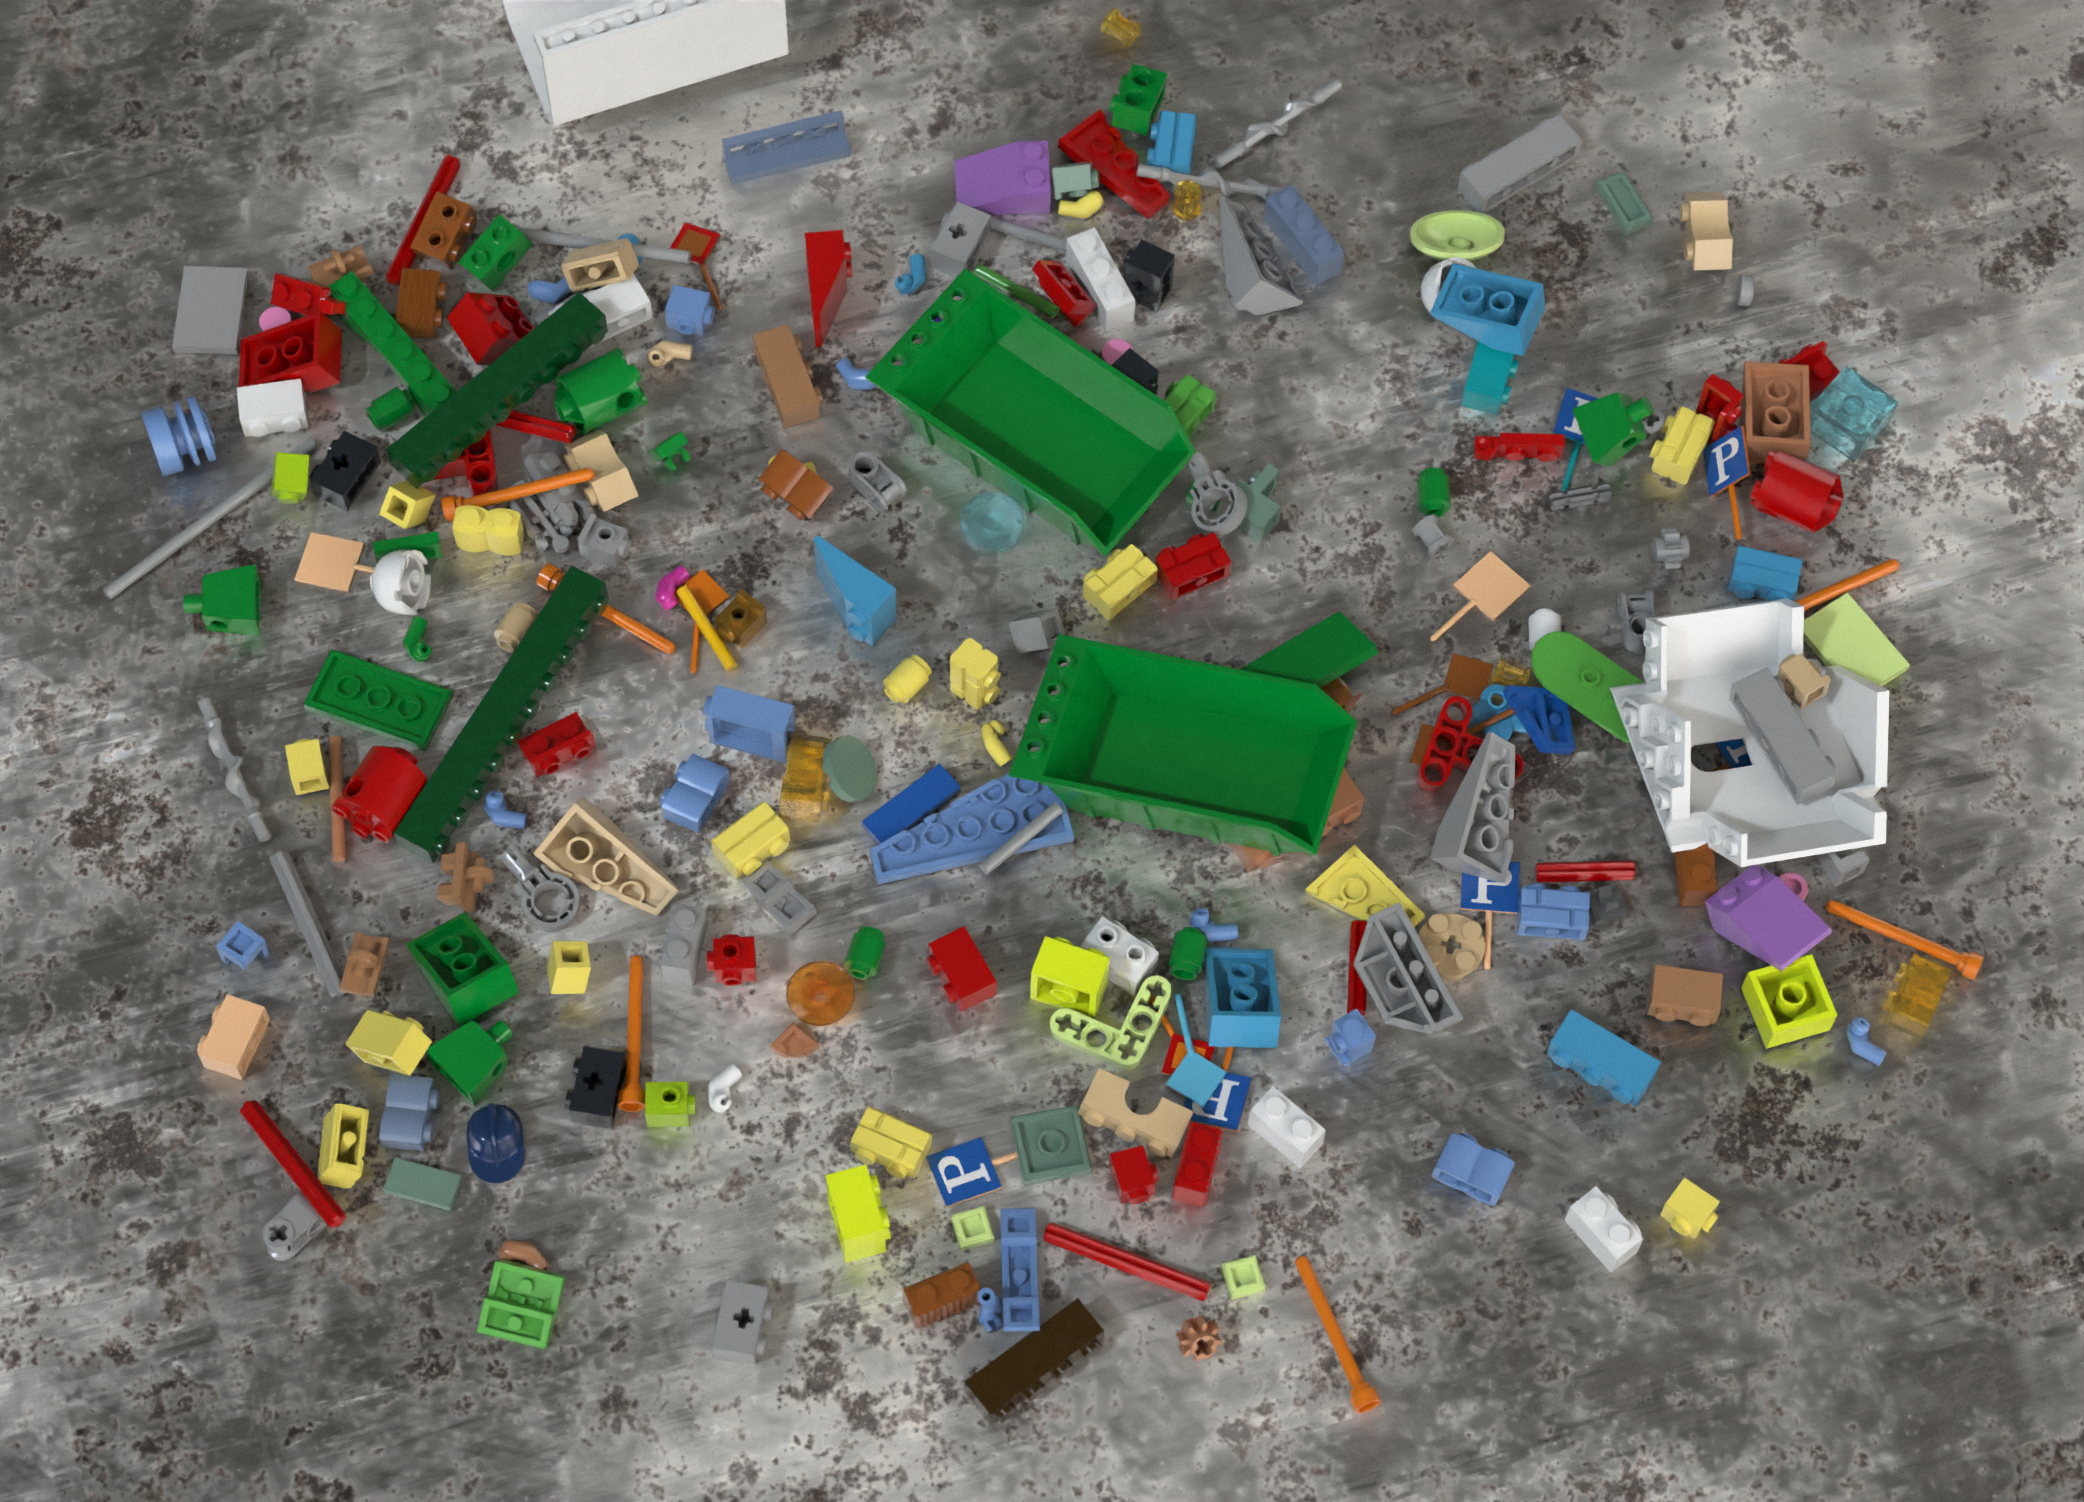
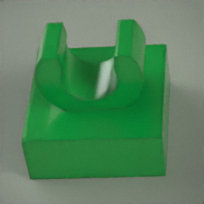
M682 431L671 435L648 450L654 462L664 459V466L669 471L677 469L672 461L675 454L679 455L683 462L690 460L689 453L681 448L688 443Z

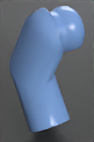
M565 277L556 284L543 280H533L529 283L527 289L533 299L550 304L557 303L572 292Z

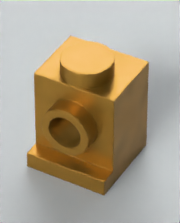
M740 589L732 602L715 618L717 633L726 643L731 644L733 642L742 649L767 623L766 607L743 589Z

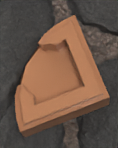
M794 1022L770 1045L772 1052L786 1058L804 1057L819 1048V1043Z

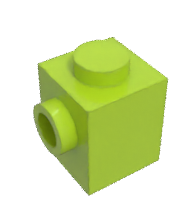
M276 452L273 459L271 497L279 498V502L295 504L298 503V500H304L307 494L309 455Z
M646 1082L645 1117L647 1127H689V1115L696 1114V1094H690L688 1082Z

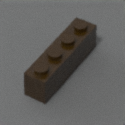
M1077 1298L1040 1325V1331H1032L964 1381V1392L990 1425L998 1419L1000 1422H1004L1017 1411L1018 1408L1016 1406L1026 1398L1032 1401L1042 1394L1046 1389L1045 1384L1056 1377L1057 1380H1060L1068 1375L1074 1368L1073 1363L1084 1356L1088 1359L1095 1355L1102 1348L1101 1343L1104 1338V1330Z

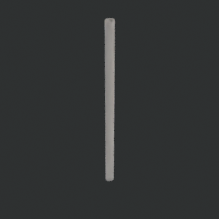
M477 221L473 233L482 234L491 223ZM516 227L531 242L585 248L614 241ZM631 243L637 257L687 264L691 262V251Z
M309 437L288 453L308 455L317 448V444ZM273 464L103 589L104 594L108 599H113L272 481Z

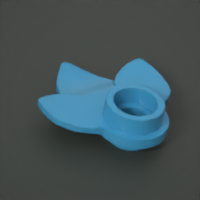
M1491 685L1482 692L1480 702L1472 706V716L1467 729L1511 708L1503 694L1505 686ZM1499 695L1503 699V703L1500 706L1493 705L1491 703L1492 696ZM1515 713L1482 729L1484 736L1492 732L1506 741L1511 737L1513 730L1527 733Z

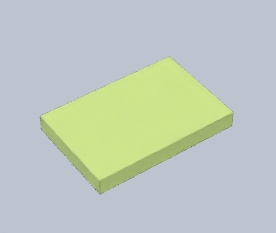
M1848 592L1804 620L1803 640L1825 666L1839 665L1881 687L1907 671L1910 666Z

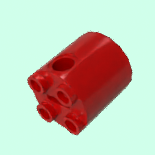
M1780 450L1777 453L1770 451L1763 466L1765 478L1763 481H1756L1750 495V504L1754 505L1753 509L1813 534L1832 523L1844 499L1840 475Z
M372 746L331 806V810L339 817L347 819L352 823L350 829L358 836L367 839L369 835H372L380 841L388 843L428 780L424 773L416 766L418 763L416 757L407 750L400 747Z

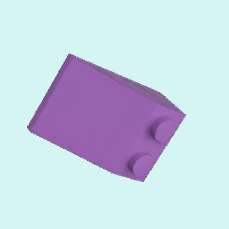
M1016 141L955 160L956 202L990 215L1050 214L1051 192L1048 141Z
M1758 865L1749 867L1705 901L1713 929L1716 933L1780 971H1783L1832 933L1831 928L1780 878Z

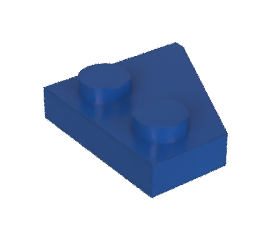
M1508 685L1503 690L1504 697L1539 752L1570 755L1575 750L1569 708L1566 702L1546 688Z

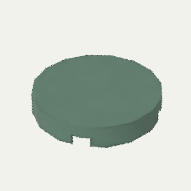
M850 735L838 737L826 745L823 753V771L825 775L829 774L831 783L828 784L831 790L840 799L850 803L868 798L874 792L877 783L875 762L868 748L859 739Z

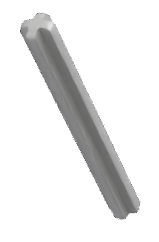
M279 850L270 856L271 865L330 996L341 997L345 993L340 991L343 977L342 970L289 853Z

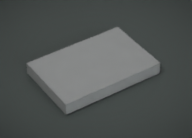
M184 266L172 343L174 352L238 354L249 276L247 268Z

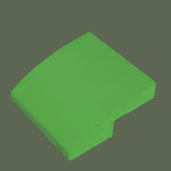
M498 1258L494 1264L488 1295L483 1301L477 1332L546 1349L558 1312L566 1275Z

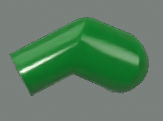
M415 616L405 634L403 646L412 660L425 662L432 653L431 646H427L422 638L428 622L421 617Z

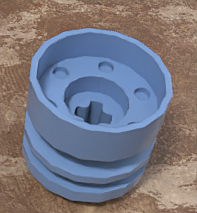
M194 395L187 397L191 412L183 414L179 400L174 401L176 417L170 419L162 406L141 412L163 477L184 471L182 456L189 454L196 466L201 465L196 452L201 449L205 450L208 462L216 460L215 439L207 415L196 401Z

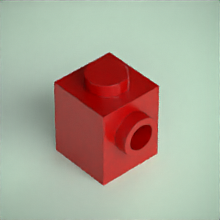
M1143 1145L1109 1155V1169L1120 1204L1126 1202L1140 1204L1154 1195L1155 1182H1159V1174L1155 1162H1148Z

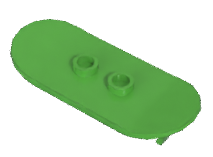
M1556 631L1540 638L1531 653V665L1540 683L1548 691L1609 733L1626 743H1630L1610 687L1644 682L1571 633Z

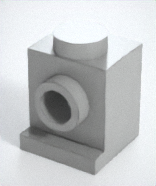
M592 513L577 539L581 556L615 568L621 557L626 558L631 547V540H629L626 528L598 519L597 515Z

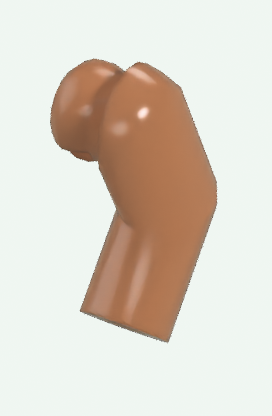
M510 1239L503 1242V1247L498 1250V1257L500 1259L512 1262L517 1259L525 1261L528 1266L544 1270L550 1269L548 1262L532 1243Z

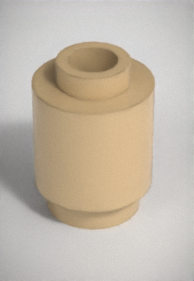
M522 602L510 607L494 631L497 645L507 652L515 651L539 615L538 612L530 605Z

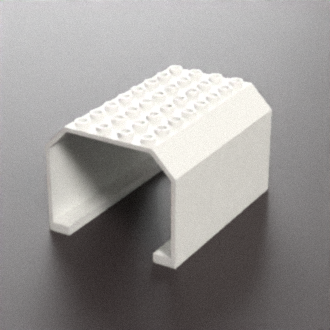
M502 0L509 26L545 116L553 126L789 54L785 0Z

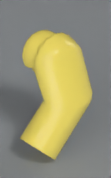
M1091 190L1077 202L1061 199L1058 215L1087 219L1101 208L1103 196L1099 191Z
M997 720L984 724L980 732L985 748L997 765L1001 767L1013 758L999 739L1004 733V728Z

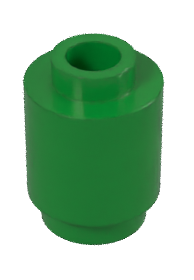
M396 386L371 401V406L366 408L365 411L378 431L383 428L388 430L413 415L412 407L416 404L407 389L401 391Z
M1432 467L1422 470L1417 480L1419 511L1426 514V516L1435 514L1437 517H1441L1451 508L1449 478L1441 468Z
M862 926L857 933L853 934L844 961V967L852 977L865 980L877 974L886 946L884 942L885 935L880 930Z
M1185 927L1174 934L1169 959L1172 976L1182 980H1195L1198 973L1202 971L1208 939L1202 934L1201 930Z

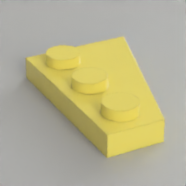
M1355 845L1305 889L1306 893L1360 921L1365 920L1368 922L1370 915L1399 902L1414 928L1425 919V914Z

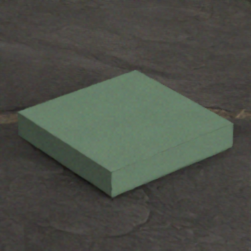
M1078 1105L1010 1117L1009 1123L1023 1186L1092 1173V1165L1081 1117L1077 1114L1079 1110Z

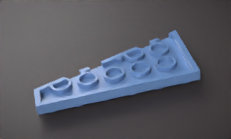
M1009 773L998 780L993 779L952 802L950 807L936 815L933 813L924 818V822L908 831L903 830L871 848L870 858L877 885L983 862L1054 802L1061 807L1063 813L1012 855L1073 842L1074 834L1066 805L1048 786L1042 785L1039 782L1010 777Z

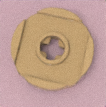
M1455 913L1434 914L1421 928L1418 936L1442 980L1457 981L1463 979L1465 975L1470 974L1473 970L1476 971L1481 965L1485 953V939L1482 935V928L1476 921ZM1452 940L1459 945L1460 949H1454L1453 953H1447V947L1441 944Z

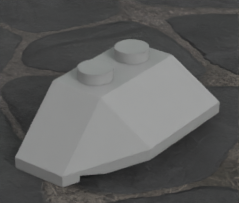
M1399 902L1370 915L1354 961V968L1384 1024L1433 1034L1462 1021L1463 1017L1401 903Z

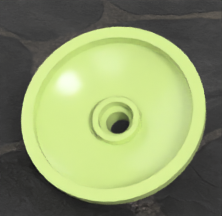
M1449 210L1432 213L1417 220L1411 227L1410 239L1420 252L1439 261L1458 257L1472 262L1496 251L1504 242L1505 229L1497 219L1489 215L1467 210Z

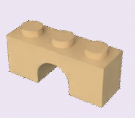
M1098 1067L1077 1114L1083 1116V1119L1090 1125L1102 1127L1103 1125L1115 1131V1135L1122 1140L1128 1142L1135 1140L1147 1146V1150L1157 1156L1164 1157L1167 1155L1172 1158L1194 1111L1161 1097L1156 1109L1152 1113L1147 1115L1136 1114L1128 1108L1125 1102V1093L1130 1082Z

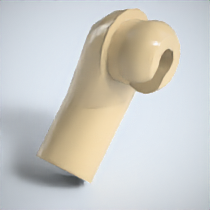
M663 340L648 351L647 360L654 367H661L674 358L691 360L693 345Z

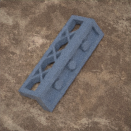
M842 110L722 139L724 162L732 185L851 156V148L845 133ZM836 123V126L823 129L826 125ZM804 131L800 135L793 136L797 132ZM774 138L771 142L763 143L765 140ZM744 146L742 149L731 151V148Z

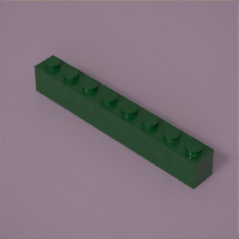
M578 292L387 448L390 465L416 489L424 482L427 483L433 480L441 468L449 462L456 461L461 456L463 450L473 442H479L496 423L505 421L513 409L521 403L528 402L533 397L535 391L545 383L552 382L568 364L578 361L582 353L591 345L600 343L608 332L606 315Z

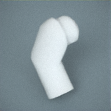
M730 1064L708 1084V1104L715 1112L721 1113L730 1108L732 1103L730 1087L743 1076L734 1064Z

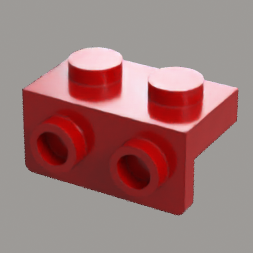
M1713 373L1705 381L1696 409V414L1705 415L1712 418L1715 422V429L1710 444L1737 429L1735 422L1743 412L1740 405L1744 396L1729 381L1721 379Z

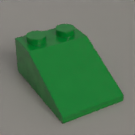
M466 912L405 944L442 1005L459 1026L519 993L507 961Z

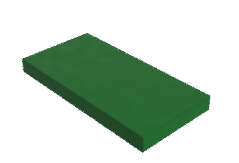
M1338 611L1240 668V670L1316 684L1321 688L1377 655L1378 651L1377 646L1346 616Z
M331 649L304 702V707L306 710L427 751L453 698L452 690Z

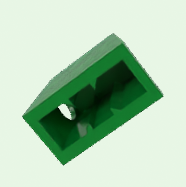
M1618 392L1572 409L1593 463L1610 467L1646 438L1647 433L1642 419L1654 413L1653 405L1647 397L1643 396L1634 402L1631 396Z
M248 565L204 575L202 578V593L184 594L183 596L185 614L202 613L204 624L209 631L260 635L261 580L256 565Z
M501 1020L487 1032L475 1021H469L431 1045L426 1053L430 1064L475 1106L509 1063L507 1054L501 1046L513 1036V1033Z

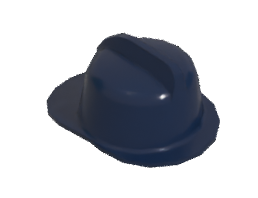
M488 1103L487 1106L476 1111L468 1121L466 1131L468 1158L471 1169L478 1178L487 1183L500 1184L511 1180L519 1173L523 1166L525 1154L523 1128L519 1115L513 1109L505 1105Z

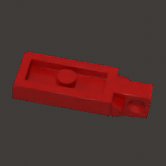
M275 273L270 303L272 305L303 315H310L320 311L326 317L327 314L344 315L346 302L330 297V287L288 274Z
M1500 433V436H1475L1474 459L1490 461L1492 458L1505 457L1510 461H1519L1524 458H1537L1543 462L1554 461L1562 458L1565 436L1563 434Z

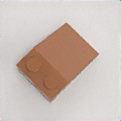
M1745 361L1742 382V394L1744 396L1741 402L1743 412L1740 415V426H1744L1749 463L1765 464L1769 452L1774 451L1777 453L1778 450L1806 461L1811 446L1809 366Z

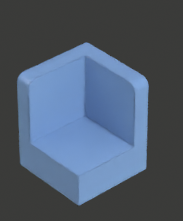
M239 921L232 926L216 945L222 962L228 965L232 961L244 970L258 954L265 959L270 954L265 939Z

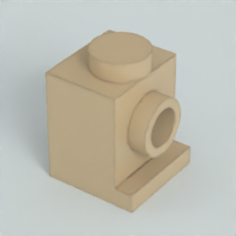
M1802 653L1797 656L1791 654L1779 664L1777 676L1784 685L1786 695L1800 710L1827 694L1831 678L1827 674L1821 677L1815 663L1812 661L1808 662Z

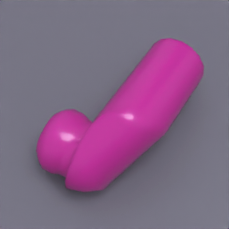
M682 565L661 578L657 583L655 599L657 603H661V607L664 610H669L678 604V598L674 595L675 588L690 578L689 573Z

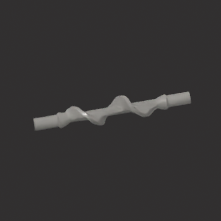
M1335 78L1320 89H1315L1310 97L1285 104L1282 107L1281 116L1270 123L1259 122L1250 125L1244 140L1232 143L1230 148L1213 159L1216 166L1222 168L1235 158H1241L1250 147L1269 134L1284 136L1288 131V123L1292 118L1312 106L1324 103L1325 99L1342 89L1340 81Z
M1138 164L1137 176L1158 179L1160 182L1170 181L1177 188L1189 190L1194 185L1221 188L1223 195L1227 198H1230L1237 192L1257 194L1266 199L1285 189L1283 187L1271 186L1268 183H1259L1250 178L1242 183L1223 180L1220 174L1213 169H1204L1196 176L1174 172L1165 166L1156 167Z
M203 698L198 702V705L206 721L205 727L209 730L207 736L208 743L213 754L218 758L224 759L230 771L226 775L225 786L232 794L242 799L247 810V821L251 823L258 841L265 842L271 838V834L263 818V812L259 808L260 798L249 793L239 770L244 757L243 755L234 756L231 753L222 732V719L218 717L211 699Z

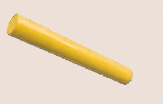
M687 585L682 586L676 591L677 595L726 671H732L738 666L737 662Z

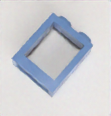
M717 685L713 696L708 695L703 709V715L707 716L705 730H709L710 743L787 763L796 737L794 705Z

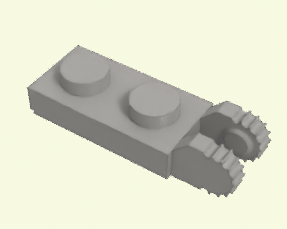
M555 450L528 454L524 461L535 481L568 472ZM576 484L542 492L552 510L557 512L561 521L563 520L567 527L576 525L578 518L581 523L586 524L590 514H594L591 503L583 497Z

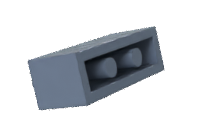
M1290 185L1266 198L1264 220L1312 283L1317 286L1342 272L1344 251L1295 187Z

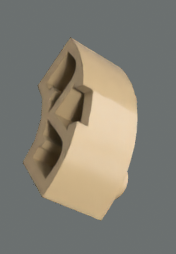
M1722 192L1684 193V203L1679 205L1680 222H1685V261L1691 262L1694 271L1732 269L1733 238L1728 222L1727 198Z
M598 429L574 440L572 443L564 445L568 453L564 455V459L570 472L587 467L594 470L593 479L582 482L585 486L584 494L591 503V507L597 505L605 512L639 496L627 467L616 454L605 432Z

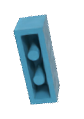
M1572 1009L1551 1040L1547 1055L1551 1056L1553 1062L1558 1066L1573 1069L1581 1074V1077L1587 1083L1593 1086L1600 1085L1610 1091L1616 1100L1624 1104L1630 1103L1635 1107L1653 1081L1661 1064V1061Z

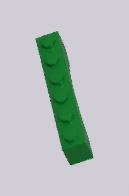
M353 271L327 286L330 287L331 298L346 302L344 315H337L349 329L364 338L385 360L408 390L425 417L457 392Z

